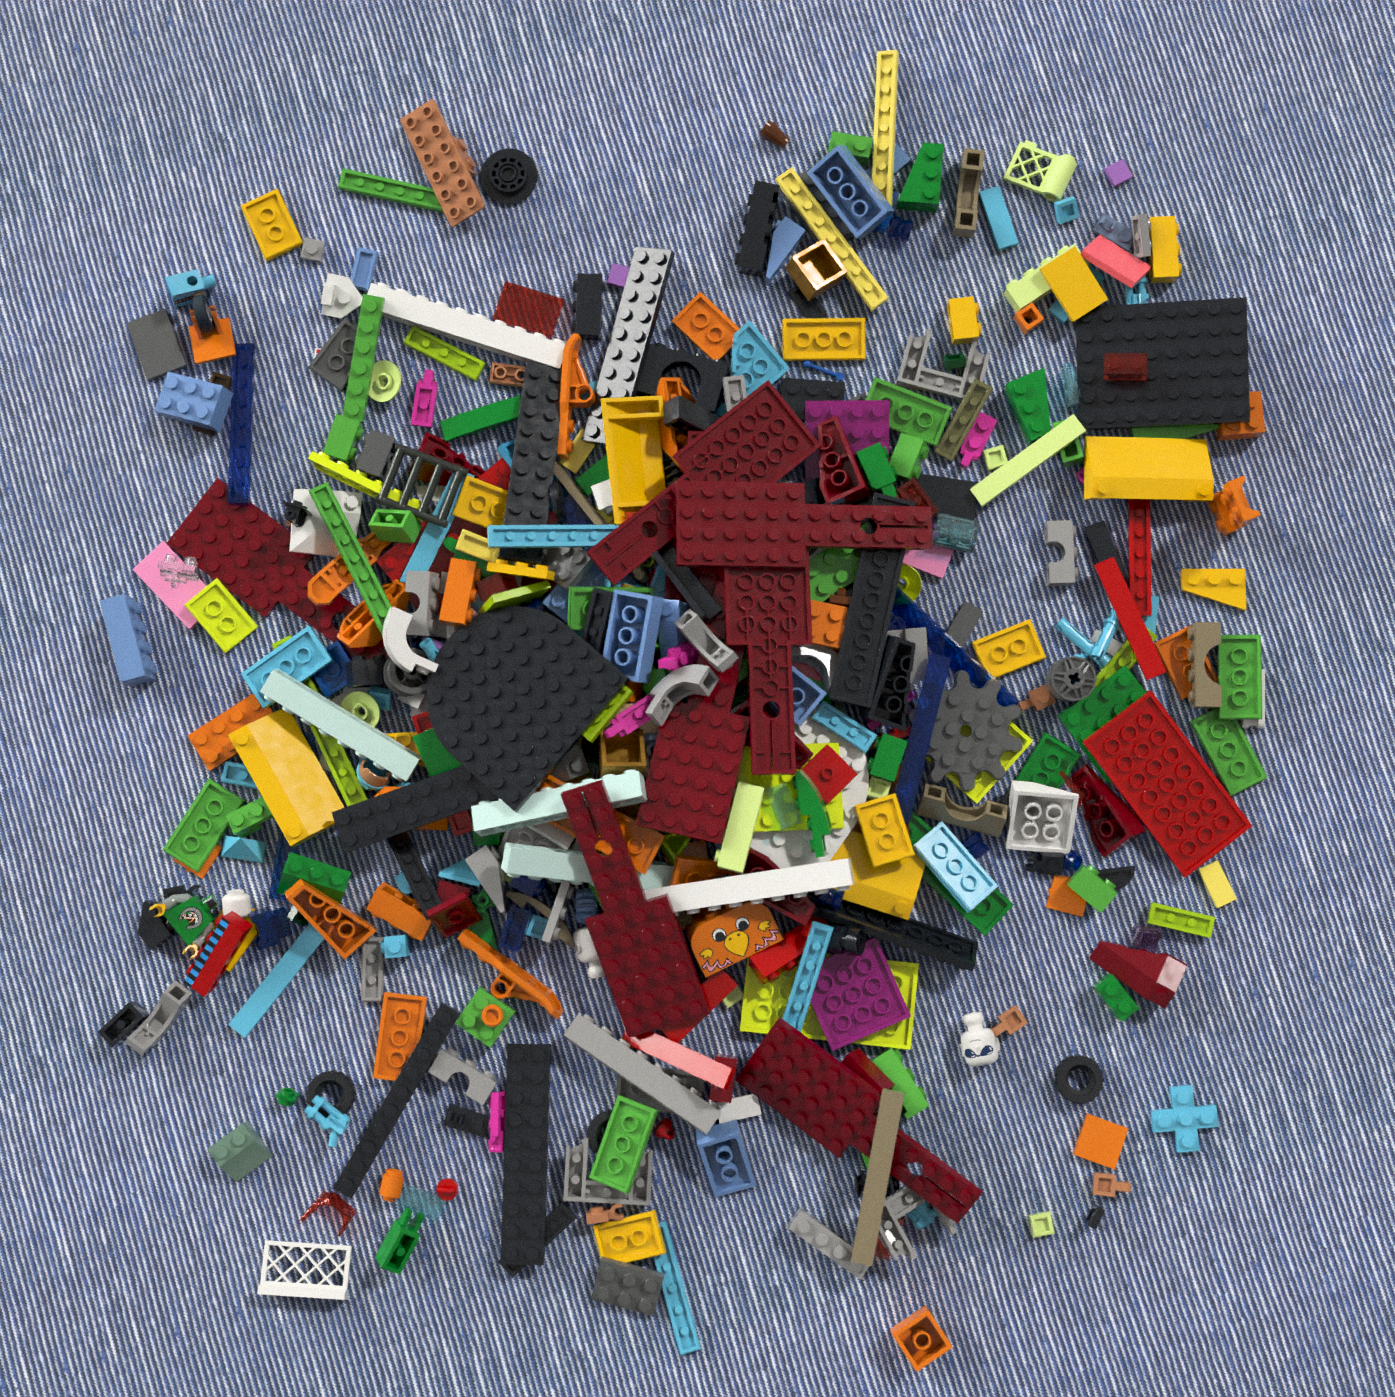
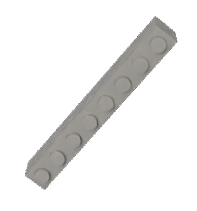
M578 1014L564 1033V1038L704 1135L708 1134L721 1114V1111L718 1110L720 1108L719 1105L712 1100L706 1102L700 1098L702 1094L693 1087L690 1090L682 1085L684 1081L677 1076H668L664 1073L666 1069L655 1062L652 1065L647 1061L648 1057L639 1050L635 1053L629 1049L631 1046L629 1043L621 1038L619 1040L611 1036L613 1033L606 1027L602 1026L599 1028L594 1025L595 1020L587 1014L583 1016Z

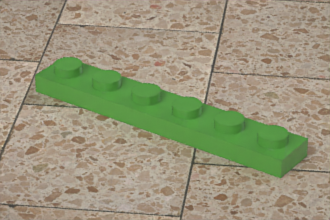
M363 294L343 410V416L361 422L365 420L385 298Z

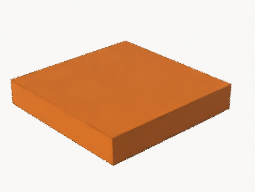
M1086 1113L1073 1155L1115 1170L1129 1128Z

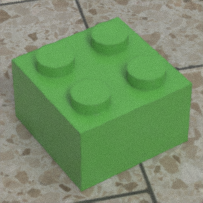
M479 987L455 1024L491 1048L517 1010L503 1000L495 998L484 987ZM492 1004L501 1007L504 1013L502 1022L494 1027L484 1024L481 1018L483 1009Z

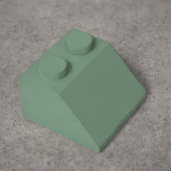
M249 1121L242 1123L207 1149L218 1166L236 1182L273 1156Z

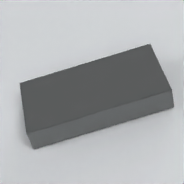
M965 601L944 638L963 648L983 611Z

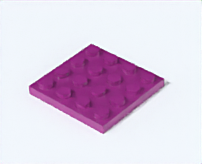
M889 400L805 401V426L817 441L818 423L837 415L854 454L879 442L882 447H886L889 454ZM819 448L805 458V482L818 477L821 479Z
M876 937L866 940L865 950L861 956L848 955L846 951L844 954H835L823 960L810 1002L832 1051L911 1017Z

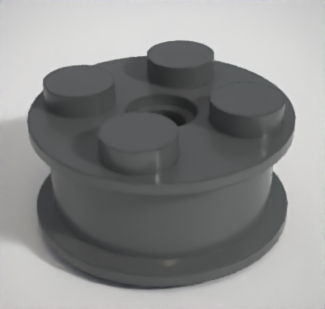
M410 648L415 654L429 660L424 651ZM390 657L387 659L383 670L384 680L388 688L395 694L404 697L414 696L425 691L430 673L428 675L416 671L417 667L414 666L413 671L409 674L399 668Z

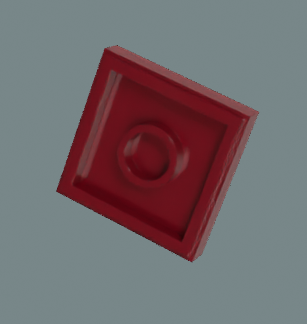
M465 892L426 911L429 919L444 939L483 920L481 914Z

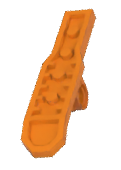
M572 334L563 350L557 455L560 459L569 460L570 453H573V441H570L571 433H574L575 428L574 420H572L573 408H591L596 399L595 393L590 387L579 361V351L582 344L579 334ZM584 393H590V397L587 400H581V396Z
M373 531L368 536L357 539L371 567L376 563L380 554L394 543L379 541ZM340 554L308 582L307 597L316 606L329 605L354 582Z
M468 928L459 935L457 939L462 947L474 951L482 962L491 964L500 972L490 988L491 994L495 998L514 997L536 1002L545 1007L553 1018L559 1019L564 1011L559 999L550 988L510 958L498 952ZM498 983H503L506 986V991L500 990Z

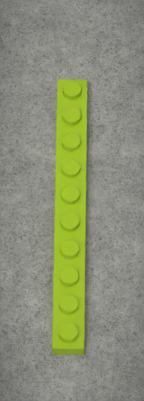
M287 636L273 643L272 646L274 650L280 645H282L284 642L289 640L292 636ZM312 677L303 682L304 685L319 693ZM312 724L310 728L346 805L350 806L367 800L368 797L364 788L358 783L357 773L345 748L337 743L338 739L331 735L330 737L323 735L318 731L319 728Z

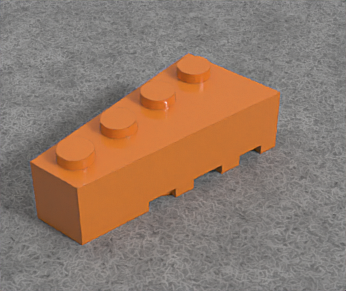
M302 879L298 880L284 893L292 905L344 960L377 931L373 924Z

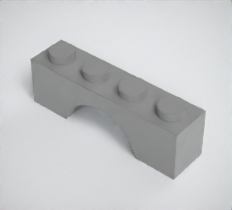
M799 1207L789 1222L788 1228L861 1280L870 1266L851 1262L854 1245L840 1238L818 1219Z

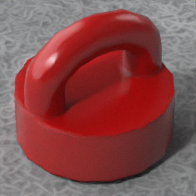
M667 1117L663 1118L654 1129L653 1135L658 1139L664 1137L667 1140H672L675 1137L674 1129L671 1127L673 1122Z
M444 1178L437 1185V1195L442 1200H452L458 1194L459 1187L454 1179Z

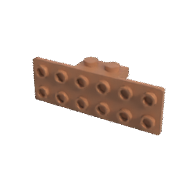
M431 99L401 118L400 122L450 226L455 227L484 209L486 205L473 180V177L477 175L474 169L476 167L475 162L468 156L465 142L451 134L436 101Z

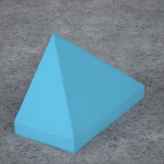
M224 835L221 856L263 863L267 842Z
M465 859L449 866L438 874L440 877L482 887Z

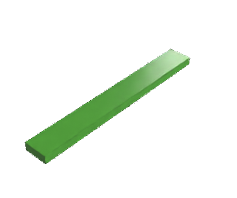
M326 482L308 490L383 637L384 620L389 608L392 606L329 483Z

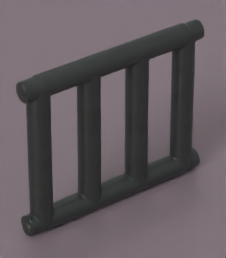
M396 443L394 448L396 451L381 492L379 495H376L374 502L395 510H409L416 518L447 528V517L463 476L466 477L469 470ZM405 454L416 460L400 501L397 502L389 499L388 495ZM426 462L434 465L435 469L420 508L416 509L407 504L422 465ZM443 469L455 473L439 517L427 513Z

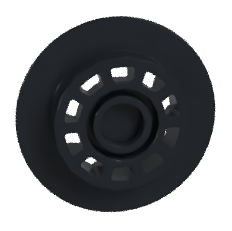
M502 149L490 155L484 162L480 174L481 184L487 195L503 204H514L526 199L535 189L538 178L537 168L533 160L526 153L517 149Z

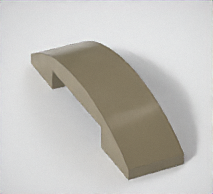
M508 891L506 893V896L521 908H524L529 902L547 918L550 917L552 908L544 902L519 892ZM561 920L559 924L561 928L559 938L571 948H574L573 934L565 921Z

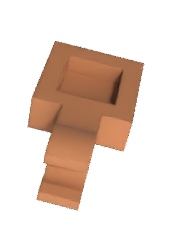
M1045 684L1027 692L1029 699L1016 705L1021 708V711L1033 706L1037 712L1055 704L1056 700L1050 694Z
M1013 1005L997 1016L1000 1023L990 1029L995 1037L1005 1030L1008 1035H1011L1028 1023L1018 1007Z
M1093 1173V1195L1115 1197V1191L1131 1192V1183L1116 1181V1174Z
M612 1204L610 1209L603 1208V1206L591 1207L586 1213L587 1224L608 1222L611 1219L622 1220L624 1213L617 1214L615 1209L623 1207V1204Z

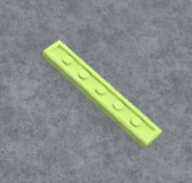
M1074 414L973 486L970 491L981 506H985L1086 433L1085 428Z

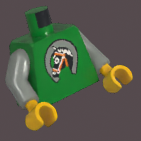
M188 893L176 894L163 900L160 904L152 905L149 910L155 907L159 910V913L154 918L162 915L165 916L185 943L189 945L182 953L184 954L187 950L192 951L193 956L189 959L192 960L197 955V950H200L207 943L205 940L213 931L214 924L212 921L215 917L210 911L218 906L219 903L213 895H209L202 901L197 894L194 896Z

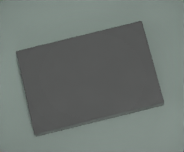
M166 309L126 323L148 381L165 376L167 372L173 373L188 367Z
M346 318L342 320L308 366L311 371L341 392L348 385L357 326Z

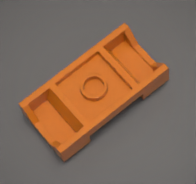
M1245 476L1228 481L1223 485V490L1213 494V501L1207 502L1209 511L1214 513L1217 520L1215 521L1216 528L1219 533H1222L1223 537L1240 531L1261 515L1259 511L1250 508L1244 494L1242 485L1246 480Z

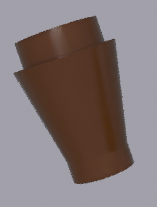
M770 120L766 122L759 132L763 136L762 139L782 149L790 141L779 126Z

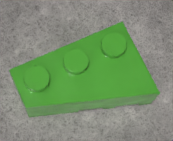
M889 1047L870 1059L895 1084L892 1090L905 1093L901 1113L907 1120L929 1106L925 1100L927 1097L921 1086L917 1087L913 1081L915 1079L914 1074L909 1067L905 1069L901 1063L904 1059L898 1049L893 1050Z

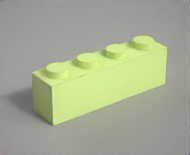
M1075 244L1070 247L1067 245L1062 247L1057 252L1058 255L1053 258L1047 257L1040 263V267L1035 270L1034 268L1029 269L1023 274L1024 277L1019 281L1014 279L1006 285L1007 288L1003 295L1016 313L1033 302L1034 304L1053 292L1039 269L1076 246Z
M740 781L738 786H735L732 798L734 802L732 808L730 807L727 819L729 821L727 829L725 828L721 850L717 849L714 862H718V868L743 874L765 791L763 787Z

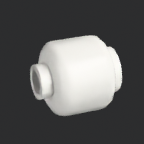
M242 889L227 891V894L222 898L223 915L231 911L237 913L242 918L250 915V895L244 893Z

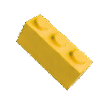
M1175 216L1150 217L1149 240L1152 243L1151 256H1148L1149 265L1152 267L1149 271L1150 284L1175 283L1182 273V265L1178 263L1180 243H1177L1176 236L1179 234V224L1176 223Z

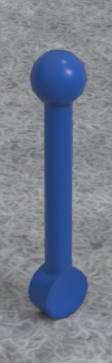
M805 360L803 363L805 368H813L836 377L838 381L844 379L842 372H832L811 364L809 360Z

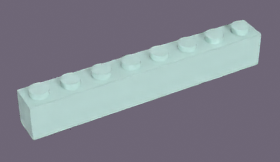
M278 668L272 670L260 690L264 694V698L269 702L281 704L283 706L282 709L287 713L299 715L301 717L300 720L305 724L317 726L320 733L328 737L330 735L338 739V744L345 748L349 746L356 750V755L363 759L369 758L374 761V766L381 770L387 769L392 772L391 776L399 781L410 779L422 759L414 751Z
M626 770L623 772L624 774L616 776L615 774H607L602 777L613 808L647 802L644 776L639 771ZM584 779L581 781L582 783L578 784L565 783L560 788L555 789L550 787L542 788L540 792L533 793L517 813L500 798L498 799L499 801L494 802L481 801L478 805L471 806L474 832L479 836H486L569 818L560 794L563 791L602 779Z
M514 843L505 844L501 868L507 873V876L520 878V875H526L533 880H541V877L549 878L552 882L559 883L562 880H570V883L576 885L588 882L591 886H594L581 851ZM653 860L646 875L637 871L643 889L669 886L673 865L669 862Z

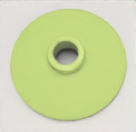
M382 360L374 363L369 396L378 402L390 401L399 392L401 374L394 363Z
M356 691L348 694L343 699L340 707L374 728L376 727L380 719V707L373 696L363 691ZM361 707L365 709V714L361 713Z

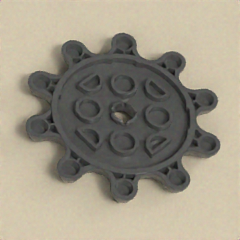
M965 670L955 673L954 685L949 690L941 689L935 682L926 683L923 689L929 699L928 707L924 710L911 709L906 714L907 722L917 726L921 732L919 739L909 744L908 754L914 758L925 755L931 759L932 767L928 772V778L931 782L939 783L947 774L952 773L958 777L960 788L964 792H970L975 788V778L980 772H987L994 780L1003 779L1006 771L1000 762L1001 755L1004 752L1018 753L1023 748L1022 740L1012 736L1008 729L1012 721L1020 718L1021 708L1015 704L1001 706L998 703L997 695L1001 690V684L998 680L990 679L982 688H974L970 683V676ZM962 725L970 727L971 732L969 736L963 737L960 734V727Z

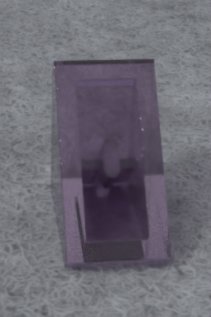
M1133 926L1132 949H1145L1147 952L1156 953L1161 928Z

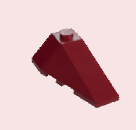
M835 415L818 423V442L821 445L819 447L820 488L826 504H853L871 496L872 494L838 416Z
M428 432L425 433L418 451L468 469V473L474 475L476 479L485 472L480 466L472 465L466 461L464 454L460 453L458 455L450 449L451 445L445 440ZM414 458V460H413V462H412V464H411V467H410V469H409V472H408L409 475H410V473H411L412 467H413L414 462H415V460H416L415 458ZM424 462L417 479L429 483L435 466ZM443 469L438 485L446 486L453 472Z
M1087 764L1071 776L1076 793L1079 795V801L1083 803L1086 812L1084 814L1085 820L1089 821L1092 833H1090L1092 841L1104 858L1133 842L1146 831L1133 811Z
M750 847L743 874L735 872L734 876L780 868L767 855ZM793 894L785 895L784 900L772 901V897L763 898L764 904L805 926L816 907L807 896L794 898Z
M1099 941L1089 957L1090 960L1110 974H1113L1114 977L1138 994L1166 1009L1175 995L1187 968L1186 963L1169 954L1151 953L1145 949H1131L1125 945Z

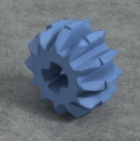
M590 888L578 889L576 891V921L586 924L585 919L587 917L597 915V899Z

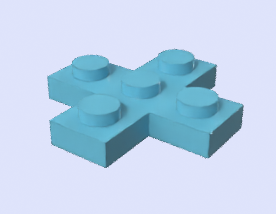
M1192 1085L1169 1086L1171 1108L1150 1110L1152 1132L1174 1131L1176 1152L1178 1153L1200 1151L1197 1129L1219 1127L1216 1105L1195 1106Z

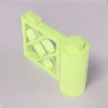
M1025 140V143L1020 142L1003 180L1041 194L1049 201H1060L1076 169L1077 162L1075 158L1069 154L1054 155L1036 148L1037 144ZM1022 149L1030 152L1032 158L1022 162L1019 156ZM1043 158L1052 160L1050 165L1043 169L1040 168L1037 161ZM1035 162L1038 170L1027 174L1024 166ZM1021 167L1024 176L1020 178L1010 176L1012 170ZM1040 174L1042 179L1040 187L1031 184L1029 178Z

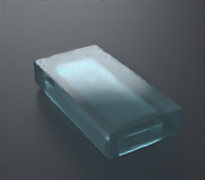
M785 782L765 790L781 831L802 822Z

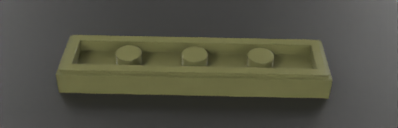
M974 378L934 453L951 462L954 460L993 388Z

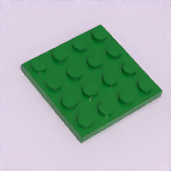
M1126 665L1121 666L1095 686L1089 696L1082 700H1077L1057 716L1108 784L1111 783L1110 779L1083 745L1082 741L1146 693Z

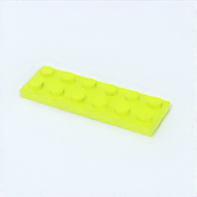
M312 451L308 459L316 470L372 498L380 494L383 482L377 479L372 481L367 478L368 475L359 470L353 472L348 469L349 466L341 461L335 463L330 460V456L323 452L317 454ZM394 488L393 491L390 490L388 498L399 502L403 492ZM412 498V500L409 499L407 505L419 509L421 501Z

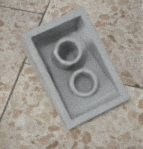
M485 845L466 858L465 861L500 913H506L509 911L504 871L501 868L502 862L500 860L503 857L496 847Z

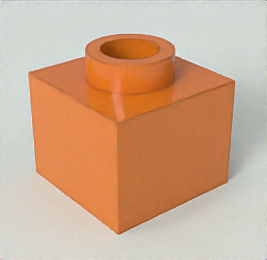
M1033 302L1015 313L1013 317L1024 335L1042 324L1044 320ZM1025 318L1030 319L1031 323L1027 324Z

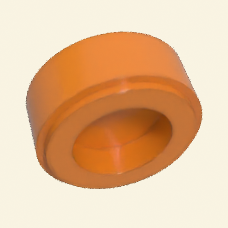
M492 1004L483 1009L481 1018L484 1024L494 1027L502 1022L504 1013L501 1007Z

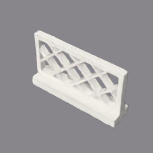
M265 1240L260 1285H258L257 1294L348 1300L349 1291L347 1290L352 1246ZM270 1245L279 1246L284 1252L275 1261L269 1255ZM283 1246H291V1247H290L289 1249L285 1250V1248H284ZM295 1247H300L305 1255L295 1262L289 1255V1252ZM304 1247L312 1249L307 1252ZM316 1248H321L327 1256L317 1264L310 1254ZM326 1249H334V1250L331 1251L330 1253H328V1251H327ZM337 1250H346L345 1260L338 1265L332 1258V1255ZM286 1255L293 1265L283 1273L276 1263ZM308 1257L314 1264V1267L305 1274L298 1264ZM329 1258L336 1268L326 1275L319 1266ZM274 1266L281 1276L275 1281H266L267 1271ZM296 1267L303 1277L296 1283H291L286 1275ZM318 1269L324 1279L318 1284H313L308 1276ZM337 1270L344 1276L343 1286L334 1285L329 1279ZM282 1278H284L286 1282H279V1281H280ZM305 1279L308 1282V1284L301 1282ZM325 1281H327L330 1285H322V1284H323Z

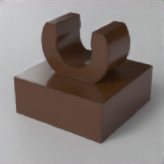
M838 587L837 595L830 594L829 603L848 607L850 597L847 596V588Z

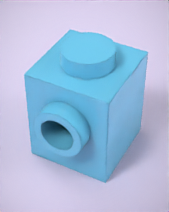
M409 935L384 937V941H381V953L385 954V958L410 956Z

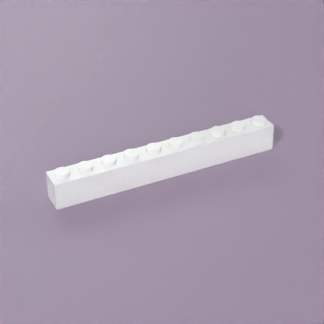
M381 282L370 284L367 295L385 298L382 317L410 326L414 325L422 330L525 363L531 362L552 366L557 369L562 368L563 350L566 344L562 340L554 339L552 341L546 339V336L541 333L535 332L530 334L522 327L515 326V328H512L500 320L493 322L487 320V317L484 315L476 314L474 316L459 307H456L455 310L440 301L436 303L430 302L427 297L422 295L415 297L409 295V292L403 289H397L396 291Z
M851 858L647 889L644 892L647 899L668 893L675 915L679 916L678 911L686 910L687 914L699 913V908L708 907V911L721 909L723 904H729V908L742 906L743 901L749 900L751 904L764 903L763 898L772 897V901L784 900L785 895L793 894L794 898L807 896L806 892L815 891V895L828 893V888L836 887L837 891L850 890L849 885H853L855 882Z

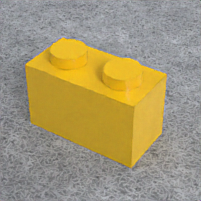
M974 296L949 299L947 312L952 345L972 343V340L977 342L979 335L982 334L981 323H977L976 315H979L978 303L974 302Z

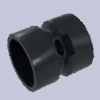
M832 926L834 928L828 944L829 952L844 954L847 951L848 955L861 956L866 945V933L863 928L850 927L848 929L846 926Z

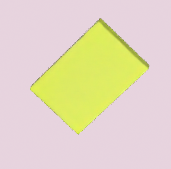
M218 578L184 604L225 653L259 627Z

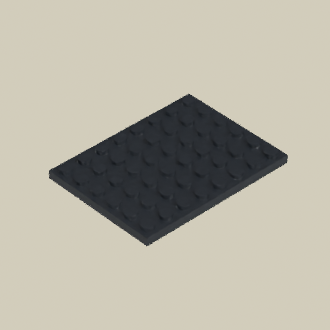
M1247 297L1097 306L1076 320L1078 420L1086 431L1250 423Z

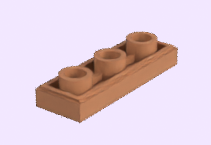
M492 362L489 383L522 388L524 378L520 379L518 376L524 374L525 366Z

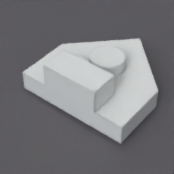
M328 273L321 299V304H323L322 315L343 319L361 306L363 296L359 293L350 277Z

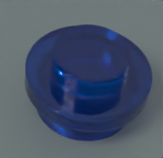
M1072 850L1065 854L1064 869L1076 871L1081 866L1082 856L1077 851Z

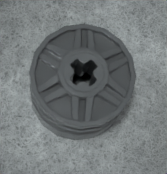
M1077 656L1062 658L1052 663L1045 677L1046 687L1050 694L1057 700L1064 702L1086 698L1094 690L1097 680L1091 663ZM1075 674L1074 678L1077 682L1070 683L1071 679L1068 677Z

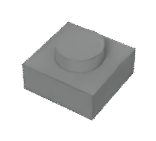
M305 237L300 255L301 259L322 263L326 247L325 241Z

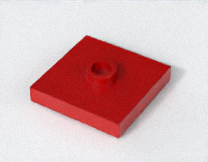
M828 744L801 769L815 784L826 805L858 775Z

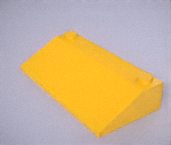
M662 396L601 398L615 525H621L666 489L658 423L664 417ZM645 522V523H643V524H654V523H653V522Z
M1084 437V500L1154 499L1183 500V502L1213 501L1214 479L1206 439Z
M281 709L253 721L228 735L292 848L335 825L331 812L345 807L292 714Z
M851 830L830 861L851 858L855 884L849 885L850 890L837 891L836 887L828 888V893L825 894L908 920L916 899L925 863L914 852V856L873 868L863 834Z

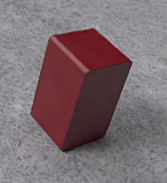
M439 880L436 890L441 901H447L463 892L471 898L473 891L472 888Z

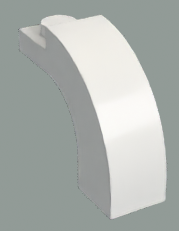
M396 607L389 608L384 620L382 633L384 646L391 660L408 673L413 671L414 666L417 667V672L428 675L430 672L435 673L439 664L415 654L407 644L406 631L413 615Z

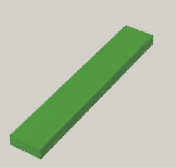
M344 168L342 170L338 189L341 191L444 213L433 188Z

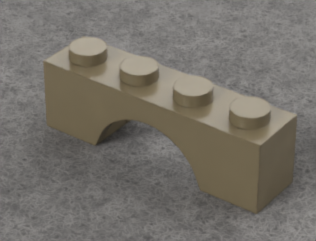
M968 148L963 150L952 236L973 238L975 234L978 215V193L985 150Z
M1194 622L1187 631V638L1191 640V648L1188 649L1187 654L1188 661H1191V669L1188 670V682H1191L1188 702L1191 703V709H1218L1222 707V686L1213 682L1208 677L1204 661L1209 650L1221 644V622Z
M925 783L919 800L917 815L1000 837L1007 818L1008 805L987 800L976 807H963L954 803L949 798L946 788Z

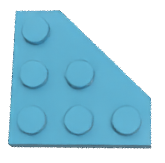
M750 320L733 334L730 376L744 375L747 396L767 380L773 384L790 369Z

